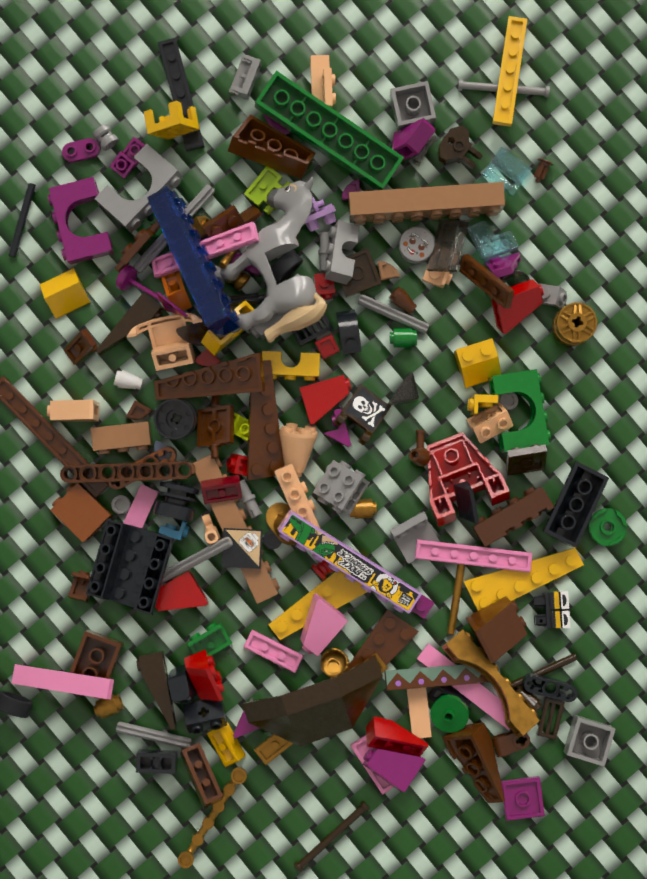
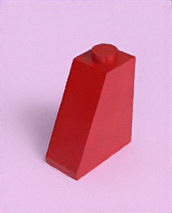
M533 279L510 287L514 290L510 308H503L491 298L496 327L503 334L508 333L543 303V288Z
M344 375L300 387L311 426L315 425L349 395V390L352 389L349 378L345 379Z
M188 570L160 588L155 608L158 611L200 607L209 604V601L192 572Z

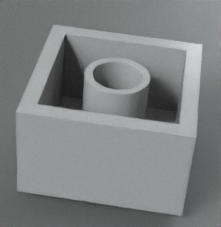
M428 81L390 89V100L397 131L422 118L431 125L435 124L436 115Z
M574 714L563 752L568 756L605 767L615 728L611 725Z

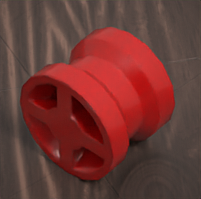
M325 560L311 566L323 581L326 579V575L334 572V570L328 567L329 563Z

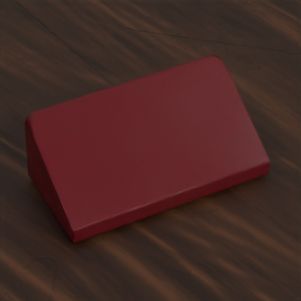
M239 475L201 481L204 504L243 498Z

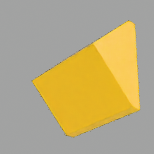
M74 268L40 284L44 299L56 319L91 303Z

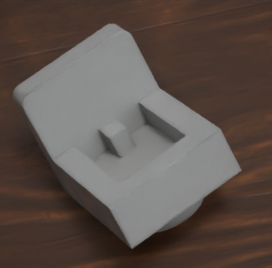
M540 284L544 295H542V305L563 309L564 304L567 302V291L560 286Z

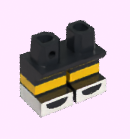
M568 591L543 592L542 595L533 597V607H543L544 614L534 615V625L544 626L547 629L571 628L569 610H552L569 609Z

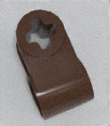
M512 731L493 736L491 739L497 757L507 756L527 748L530 744L529 735L526 733L522 736L526 737L523 739V743L516 741L518 738Z

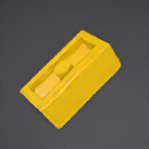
M228 722L227 726L211 730L207 733L225 767L245 757V752L237 738L234 739V732Z

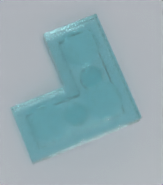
M486 221L468 226L467 231L483 261L515 251L519 247L511 231L493 236Z

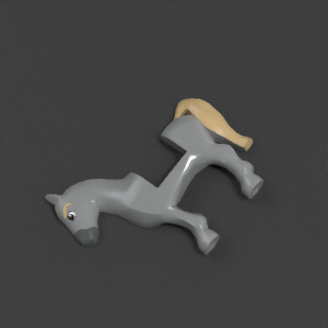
M313 177L307 182L296 181L283 188L271 190L267 196V203L272 208L281 209L285 214L272 225L262 228L258 233L259 241L248 245L244 253L234 263L227 265L225 269L215 265L207 268L208 274L215 285L222 283L224 280L234 281L250 265L259 270L266 283V298L256 309L245 314L230 313L224 316L226 325L232 333L241 329L249 330L254 325L268 322L274 314L281 313L284 315L282 319L264 331L268 343H271L280 334L301 330L319 321L324 315L327 304L316 293L312 278L298 276L277 285L269 261L299 247L296 236L311 212L312 194L310 189L313 185Z

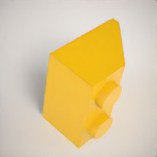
M492 338L454 351L465 388L487 382L488 377L502 375L498 354Z

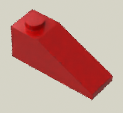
M373 716L366 726L367 747L418 757L428 748V743L392 720Z

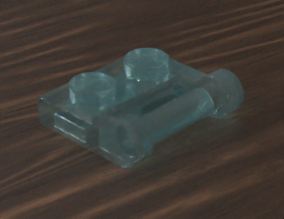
M501 147L482 175L486 178L489 177L494 182H504V189L509 191L508 194L513 197L532 171V168ZM495 167L516 183L512 185L492 171Z

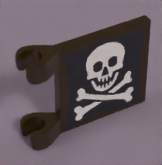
M360 384L333 423L340 427L348 417L365 430L358 440L360 444L365 445L391 406Z

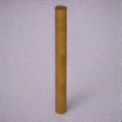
M465 564L457 565L447 629L448 634H455Z

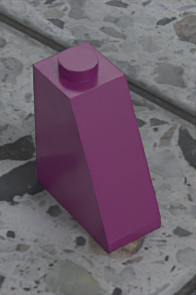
M373 748L365 754L363 765L398 791L405 792L426 759Z

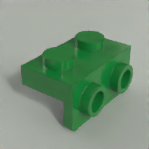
M214 622L205 628L207 632L202 635L198 632L189 637L190 642L187 643V646L190 647L193 654L206 649L208 656L233 642L222 623L217 625Z

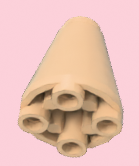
M286 423V426H282L279 431L284 466L292 463L297 476L302 477L318 432L315 426L306 425L303 428L298 427L296 423Z

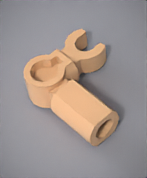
M210 514L202 516L206 527L205 539L207 543L212 545L221 540L217 526L213 525Z

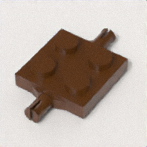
M158 219L147 230L143 228L133 238L136 241L134 244L130 243L121 252L123 255L120 259L121 261L115 267L116 271L120 273L124 267L129 265V261L132 260L153 235H156L159 228L163 226Z
M220 395L212 396L211 406L198 410L197 447H211V459L219 458V447L234 444V406L230 404L219 405Z

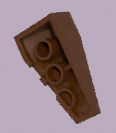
M468 724L458 732L443 736L442 738L453 759L457 758L462 764V770L465 774L469 773L474 780V786L487 803L504 802L505 798L493 743L485 724Z

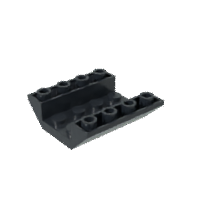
M107 519L86 594L100 599L112 600L135 608L134 610L153 615L174 538Z

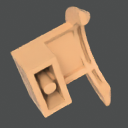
M185 313L188 315L187 318L177 314L155 318L133 327L127 338L137 336L141 332L148 330L153 347L151 354L156 371L192 364L195 360L193 345L183 340L177 334L176 329L186 326L187 322H192L193 324L202 322V318L192 313Z

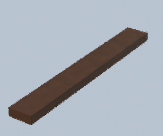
M5 376L0 378V400L64 466L90 464ZM88 468L86 474L89 478H92L94 472L91 468ZM69 469V471L75 476L74 471L72 469ZM108 482L81 483L95 498L109 487Z

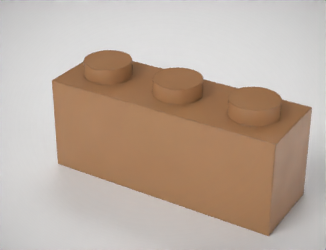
M150 422L91 428L93 451L98 452L99 455L110 454V450H118V453L129 452V448L137 447V451L147 450L148 446L153 445Z

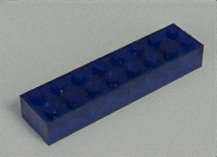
M167 186L147 197L206 327L219 338L240 328L238 324L240 318L237 312L230 307L232 301L229 295L223 292L224 284L220 277H216L215 272L217 269L214 263L208 260L209 252L205 245L200 243L202 237L197 229L194 230L192 225L194 220L189 213H186L187 205L183 198H179L175 190L172 192Z

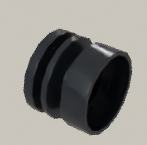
M170 399L157 407L153 420L159 434L165 438L175 440L185 438L193 433L197 427L198 415L194 406L188 401ZM175 414L182 417L179 420L180 423L173 421Z
M160 481V486L168 489L167 492L158 491L159 495L166 498L165 501H156L153 513L192 522L195 509L187 505L188 502H197V499L189 498L190 493L199 495L200 490L195 489L189 484L175 481Z

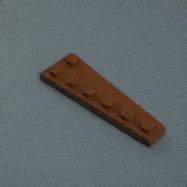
M262 353L251 354L154 381L156 400L264 392L265 382Z
M271 360L263 361L265 391L252 392L249 395L247 480L276 476L275 470L284 467Z
M387 609L351 660L349 669L362 664L374 653H377L385 665H387L419 631Z

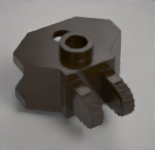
M464 126L451 128L439 144V161L444 165L454 162L460 164L462 162L469 168L474 169L476 167L475 163L465 157L466 154L469 153L478 160H481L483 155L473 148L472 143L469 142V131Z

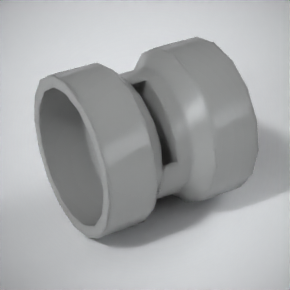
M108 124L100 126L92 134L96 140L100 141V146L104 151L111 149L119 142L117 136L111 133V128Z

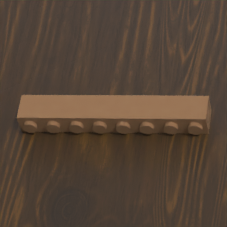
M211 455L193 463L200 484L203 480L228 477L227 474L223 475L220 470L223 466L219 458L211 459ZM239 499L210 503L222 531L224 528L252 529L251 526L247 527L244 521L247 519L243 508L239 510L236 504L239 502ZM262 556L261 569L240 568L257 604L279 594L278 589H280L276 578H271L269 572L272 569L268 561H263Z

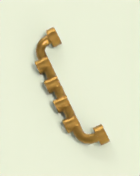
M236 767L233 769L230 782L224 786L222 800L213 804V809L209 815L204 817L201 828L198 832L194 833L188 849L180 853L178 864L182 868L192 866L195 850L203 843L207 831L214 826L216 817L224 810L225 803L234 794L236 785L245 782L247 772L244 768Z

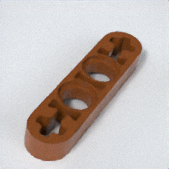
M167 446L134 463L146 462L149 458L160 462L156 454L161 457L166 454L165 450L172 452L171 460L166 458L161 460V462L175 461L177 451L173 447ZM147 466L143 469L144 475L151 474V469ZM126 467L124 469L125 475L127 477L131 476L129 473V467ZM120 481V486L118 483L114 484L113 482H108L112 489L118 490L135 481Z

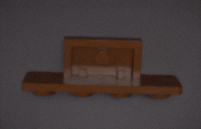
M233 205L202 225L207 236L199 241L254 222L262 214L255 205L239 214Z

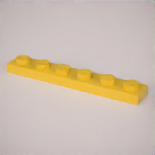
M508 17L492 124L508 127L512 125L527 19Z

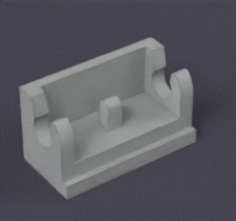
M243 54L229 93L249 100L262 66L261 59Z

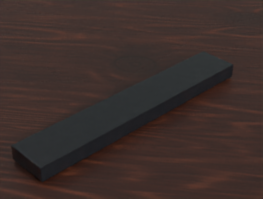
M172 38L160 41L158 46L173 102H181L183 116L188 119L187 109L190 106L194 107L177 40ZM200 130L182 135L186 152L205 147Z

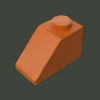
M177 271L161 277L168 300L182 311L191 308L192 305L180 272Z

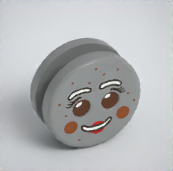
M422 227L409 228L400 238V255L409 263H424L433 253L435 246L434 238L428 230Z

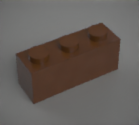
M200 742L181 750L180 756L203 809L221 801L223 794Z

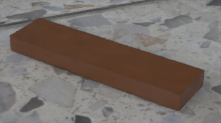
M469 254L463 255L459 272L503 308H510L514 290Z

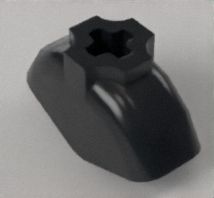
M185 665L170 671L167 680L171 699L179 704L191 702L197 695V692Z

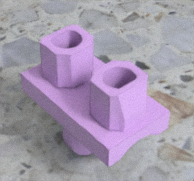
M314 197L312 198L311 210L314 209V211L310 212L304 223L311 232L320 228L316 220L317 218L323 216L326 225L336 222L334 213L336 209L332 203L318 208L325 205L323 199L316 202Z

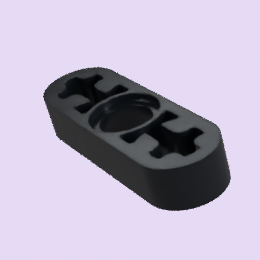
M528 673L522 679L523 687L530 693L565 702L574 701L578 695L574 685L568 682L534 673ZM534 679L537 684H540V688L534 684L530 687L528 681L531 682ZM548 683L555 685L552 692L545 691V686ZM561 688L564 691H568L570 688L572 694H568L566 696L564 692H561L559 690Z

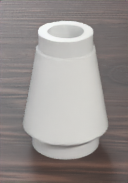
M117 370L114 385L118 386V388L140 390L143 379L127 371Z

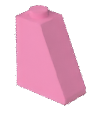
M317 593L313 595L300 639L303 644L302 648L307 653L311 654L313 652L316 656H319L348 620L344 614Z

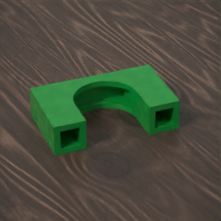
M537 369L488 377L491 395L515 393L524 397L531 408L530 421L523 429L497 435L500 453L507 452V450L516 447L526 448L535 444L550 445L551 434L546 427L548 416L547 412L543 409L545 398L543 392L540 391L541 376L540 373H537Z

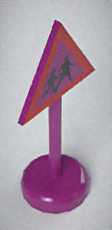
M127 265L120 271L116 279V287L119 290L127 291L134 285L159 300L166 311L187 318V314L161 293L157 292L156 294L136 282L137 270L133 266Z

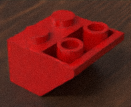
M205 649L185 657V668L199 698L222 701V692L225 690L219 671H216L213 656H208Z

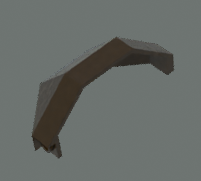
M376 655L368 657V661L333 678L299 690L260 700H255L254 697L250 698L249 702L242 704L248 723L298 746H303L352 729L383 676Z

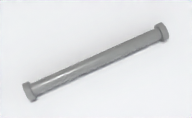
M463 79L458 81V91L468 89L497 92L498 84L465 82ZM517 86L518 94L549 97L550 86H545V88Z

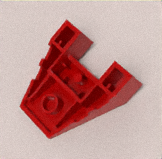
M463 432L427 446V450L430 452V461L428 463L430 505L438 527L456 520V514L451 502L456 501L455 484L467 481L472 487L474 494L485 490L492 506L510 499V491L503 475L478 451V448Z

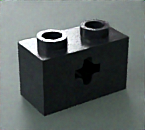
M201 700L183 704L185 725L189 734H199L204 730H217L227 726L223 700Z
M139 749L136 754V773L175 774L177 771L178 751Z

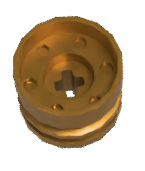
M574 302L566 305L555 315L552 322V331L555 338L566 346H577L584 343L593 336L597 329L595 312L584 303ZM575 319H577V323L580 324L577 327H574L575 324L573 323V321Z

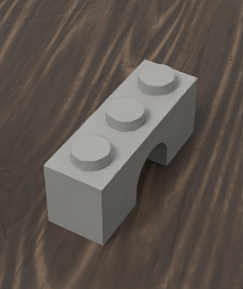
M340 220L334 226H331L328 235L331 240L326 249L328 260L325 261L323 271H326L325 279L347 284L353 277L355 260L347 258L343 254L342 249L352 251L358 242L360 226Z

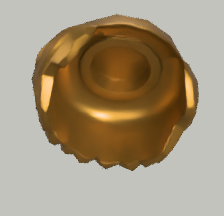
M331 648L322 654L321 668L327 676L333 678L349 670L348 656L342 650Z

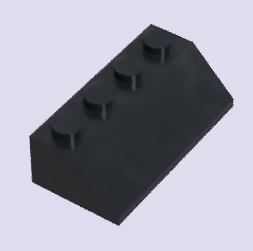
M575 461L543 532L568 546L577 548L609 477Z

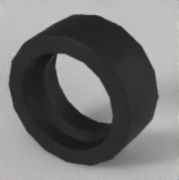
M294 250L283 254L271 266L277 285L291 276L303 262V259Z
M0 691V711L20 718L29 717L33 702L30 699L12 692Z

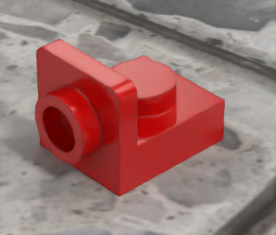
M325 273L314 274L316 292L324 300L332 299V296H336L334 281L325 279Z
M231 453L227 460V472L247 476V456Z

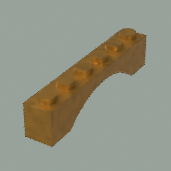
M461 630L441 648L453 662L475 669L492 684L502 702L505 724L517 738L524 736L540 721L537 718L536 711L525 704L524 697L519 692L514 691L511 687V682L498 672L499 668L495 663L491 664L486 657L485 651L481 647H477L473 642V637L468 632Z

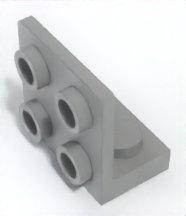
M424 511L389 530L407 563L416 560L417 539L440 542Z

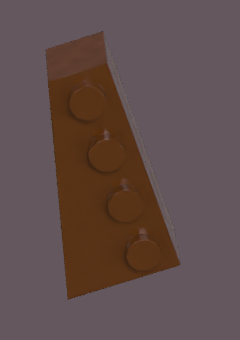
M251 114L233 135L227 151L300 179L303 178L310 168L316 154Z
M531 487L523 492V497L518 499L516 496L507 501L508 505L501 508L499 506L490 512L492 515L486 519L484 516L480 517L478 523H475L472 529L482 546L490 545L507 535L509 531H514L523 526L526 521L537 518L542 514L541 512L554 508L543 487L536 489Z

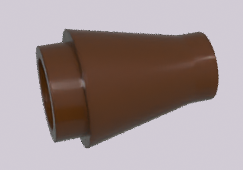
M399 286L388 297L392 300L391 303L407 311L409 314L417 307L405 289H401Z

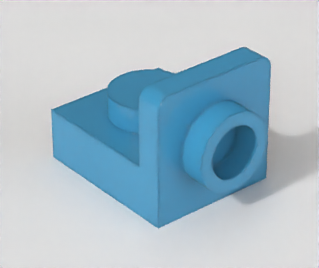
M182 521L180 530L177 531V526L166 523V526H160L158 533L182 540L183 537H187L190 527L187 526L188 522Z

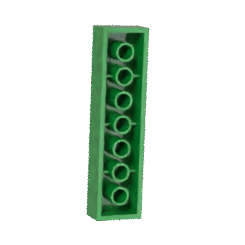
M277 70L255 101L254 107L375 190L384 189L404 158Z

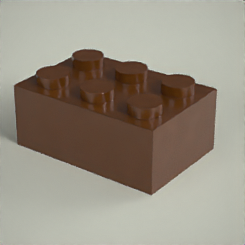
M89 629L86 630L69 673L111 679L124 642Z

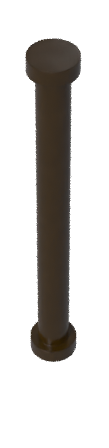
M362 801L361 805L306 856L299 862L296 861L294 863L298 871L302 873L307 864L365 811L368 812L370 807Z

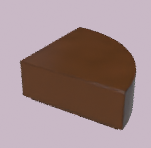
M134 401L126 418L132 420L143 419L151 413L152 409Z

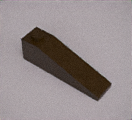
M143 292L95 351L100 355L106 353L128 339L127 335L136 325L161 317L164 308Z
M164 650L142 654L139 656V660L136 661L137 669L141 671L171 730L177 728V722L167 680L168 672Z

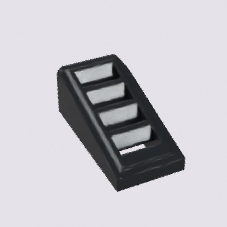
M325 313L320 319L323 320L326 328L323 329L319 321L315 322L320 331L316 332L313 325H310L309 328L313 333L311 336L306 328L301 329L306 339L303 340L299 333L300 330L291 331L300 347L333 329Z

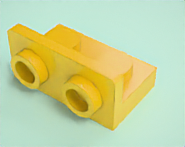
M472 395L467 402V411H471L470 415L478 414V404L480 408L493 407V404L498 403V395Z

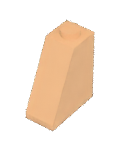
M95 400L50 401V405L47 406V416L50 417L51 421L99 422V402Z

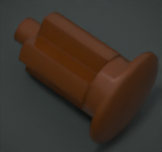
M542 158L537 159L540 161L534 174L535 182L537 183L545 179L550 165L553 166V163Z

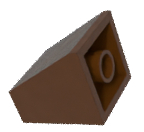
M507 596L466 617L480 647L485 651L486 657L491 664L527 635L525 630L527 625L523 617H519L517 611H519L518 606L514 600L510 601Z

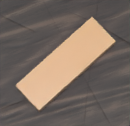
M426 688L407 689L411 733L419 738L432 737Z

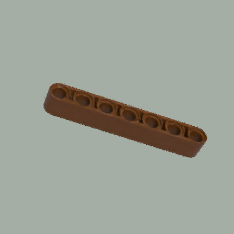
M190 461L82 464L63 467L60 471V477L66 483L171 480L190 478L195 474L196 469L195 465ZM184 464L190 469L188 475H184L181 472V467ZM165 465L170 468L168 476L162 473V468ZM145 466L151 469L150 476L144 475L143 469ZM108 467L113 471V475L110 478L105 474V470ZM126 467H129L132 470V474L130 477H127L124 474V469ZM88 468H91L94 472L92 478H89L86 474ZM69 469H72L75 473L73 479L68 477Z

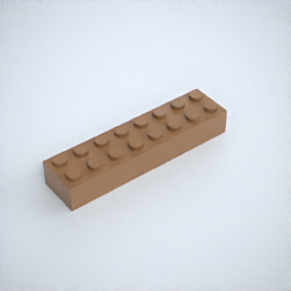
M504 182L349 192L350 223L365 225V222L373 221V224H383L387 220H392L393 223L403 222V219H411V221L416 222L422 221V218L440 220L441 217L449 216V219H458L461 215L475 218L479 217V214L497 216L505 206Z

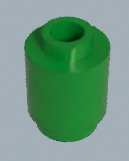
M394 328L393 332H390V344H393L394 348L417 345V330H412V328Z

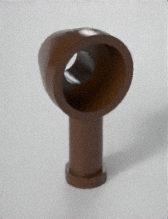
M416 430V448L410 451L409 458L416 466L423 467L430 461V452L424 448L425 430Z

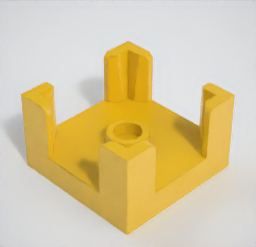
M171 102L168 104L170 116H160L158 123L154 121L153 110L144 111L147 134L169 140L200 130L196 107L190 106L187 109V119L183 116L181 102Z

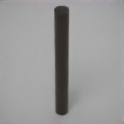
M573 653L531 673L544 676L576 661L577 657ZM524 676L511 681V687L515 689L522 686Z

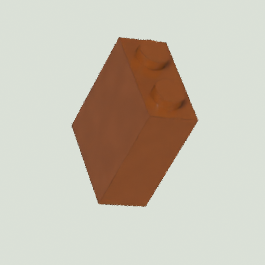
M72 483L65 490L67 494L63 498L58 497L52 503L54 507L50 511L83 543H86L106 523L107 519H110L113 515L81 483Z

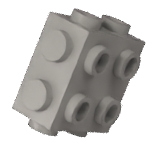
M333 460L327 466L322 479L317 482L313 493L318 495L317 500L326 506L328 503L332 504L333 507L331 509L339 514L345 512L350 515L370 482L364 478L366 476L364 473L357 469L353 472L350 470L351 466L341 460L338 463Z

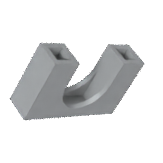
M148 144L134 156L139 165L151 174L152 184L147 194L137 200H126L107 185L95 198L100 206L130 233L140 227L142 221L154 212L155 207L160 202H163L171 190L176 188L183 179L179 171Z

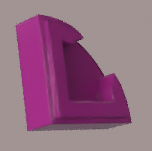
M359 179L352 181L346 186L342 194V201H348L349 192H360Z

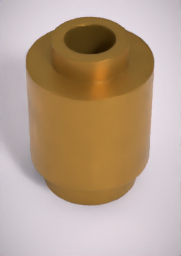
M359 499L350 517H355V519L373 518V514H377L376 502H372V499Z
M112 694L111 700L99 699L95 701L96 705L93 706L96 716H100L102 719L119 713L121 709H124L119 694Z

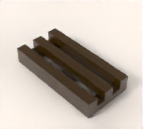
M545 697L536 735L556 740L565 704L564 701ZM549 702H550V703H551L550 712H549V716H548V720H547V724H546L545 733H543L542 730H543V726H544V722H545V718H546V713H547L548 705H549ZM558 704L557 716L551 735L549 734L555 706Z

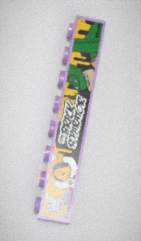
M292 510L288 511L277 528L281 538L288 542L290 539L297 543V548L304 552L309 550L313 553V558L320 562L325 560L329 563V568L337 573L341 570L346 574L345 578L353 583L355 581L362 584L361 588L369 593L374 591L378 594L377 598L385 603L390 601L394 604L393 608L401 613L404 611L410 613L422 595L420 591Z

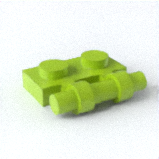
M266 166L246 190L244 196L258 207L264 201L267 206L263 211L269 215L273 210H276V208L270 207L267 203V196L274 188H283L291 183L287 181L283 186L280 185L279 182L283 177L273 168Z

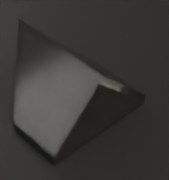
M412 372L408 373L388 405L396 406L419 400Z

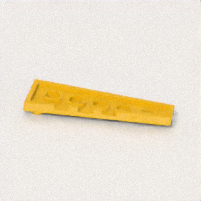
M571 548L532 560L530 572L501 569L463 582L477 611L505 596L512 601L584 564L576 548Z
M339 570L338 573L334 572L268 625L281 640L304 627L315 593L338 609L367 593V591L361 588L362 584L360 582H351L344 577L346 574Z

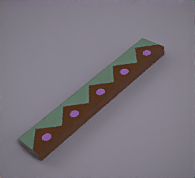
M494 662L499 668L498 672L500 673L499 662ZM466 665L384 671L386 691L490 683L481 673Z

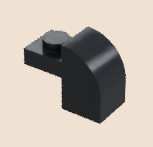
M355 309L336 312L343 355L362 352Z

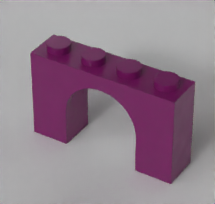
M94 177L49 188L48 201L50 206L53 205L55 212L52 213L54 223L58 224L59 227L57 236L59 242L63 243L64 249H61L64 261L67 260L72 265L115 254L108 232L88 237H79L71 233L68 226L69 215L75 207L96 201L95 198L99 195V190Z

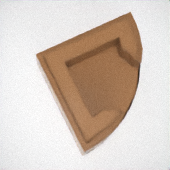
M383 261L377 262L381 281L400 277L397 269L391 264Z

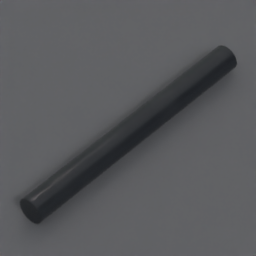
M28 183L8 254L10 257L16 258L36 187L33 183Z

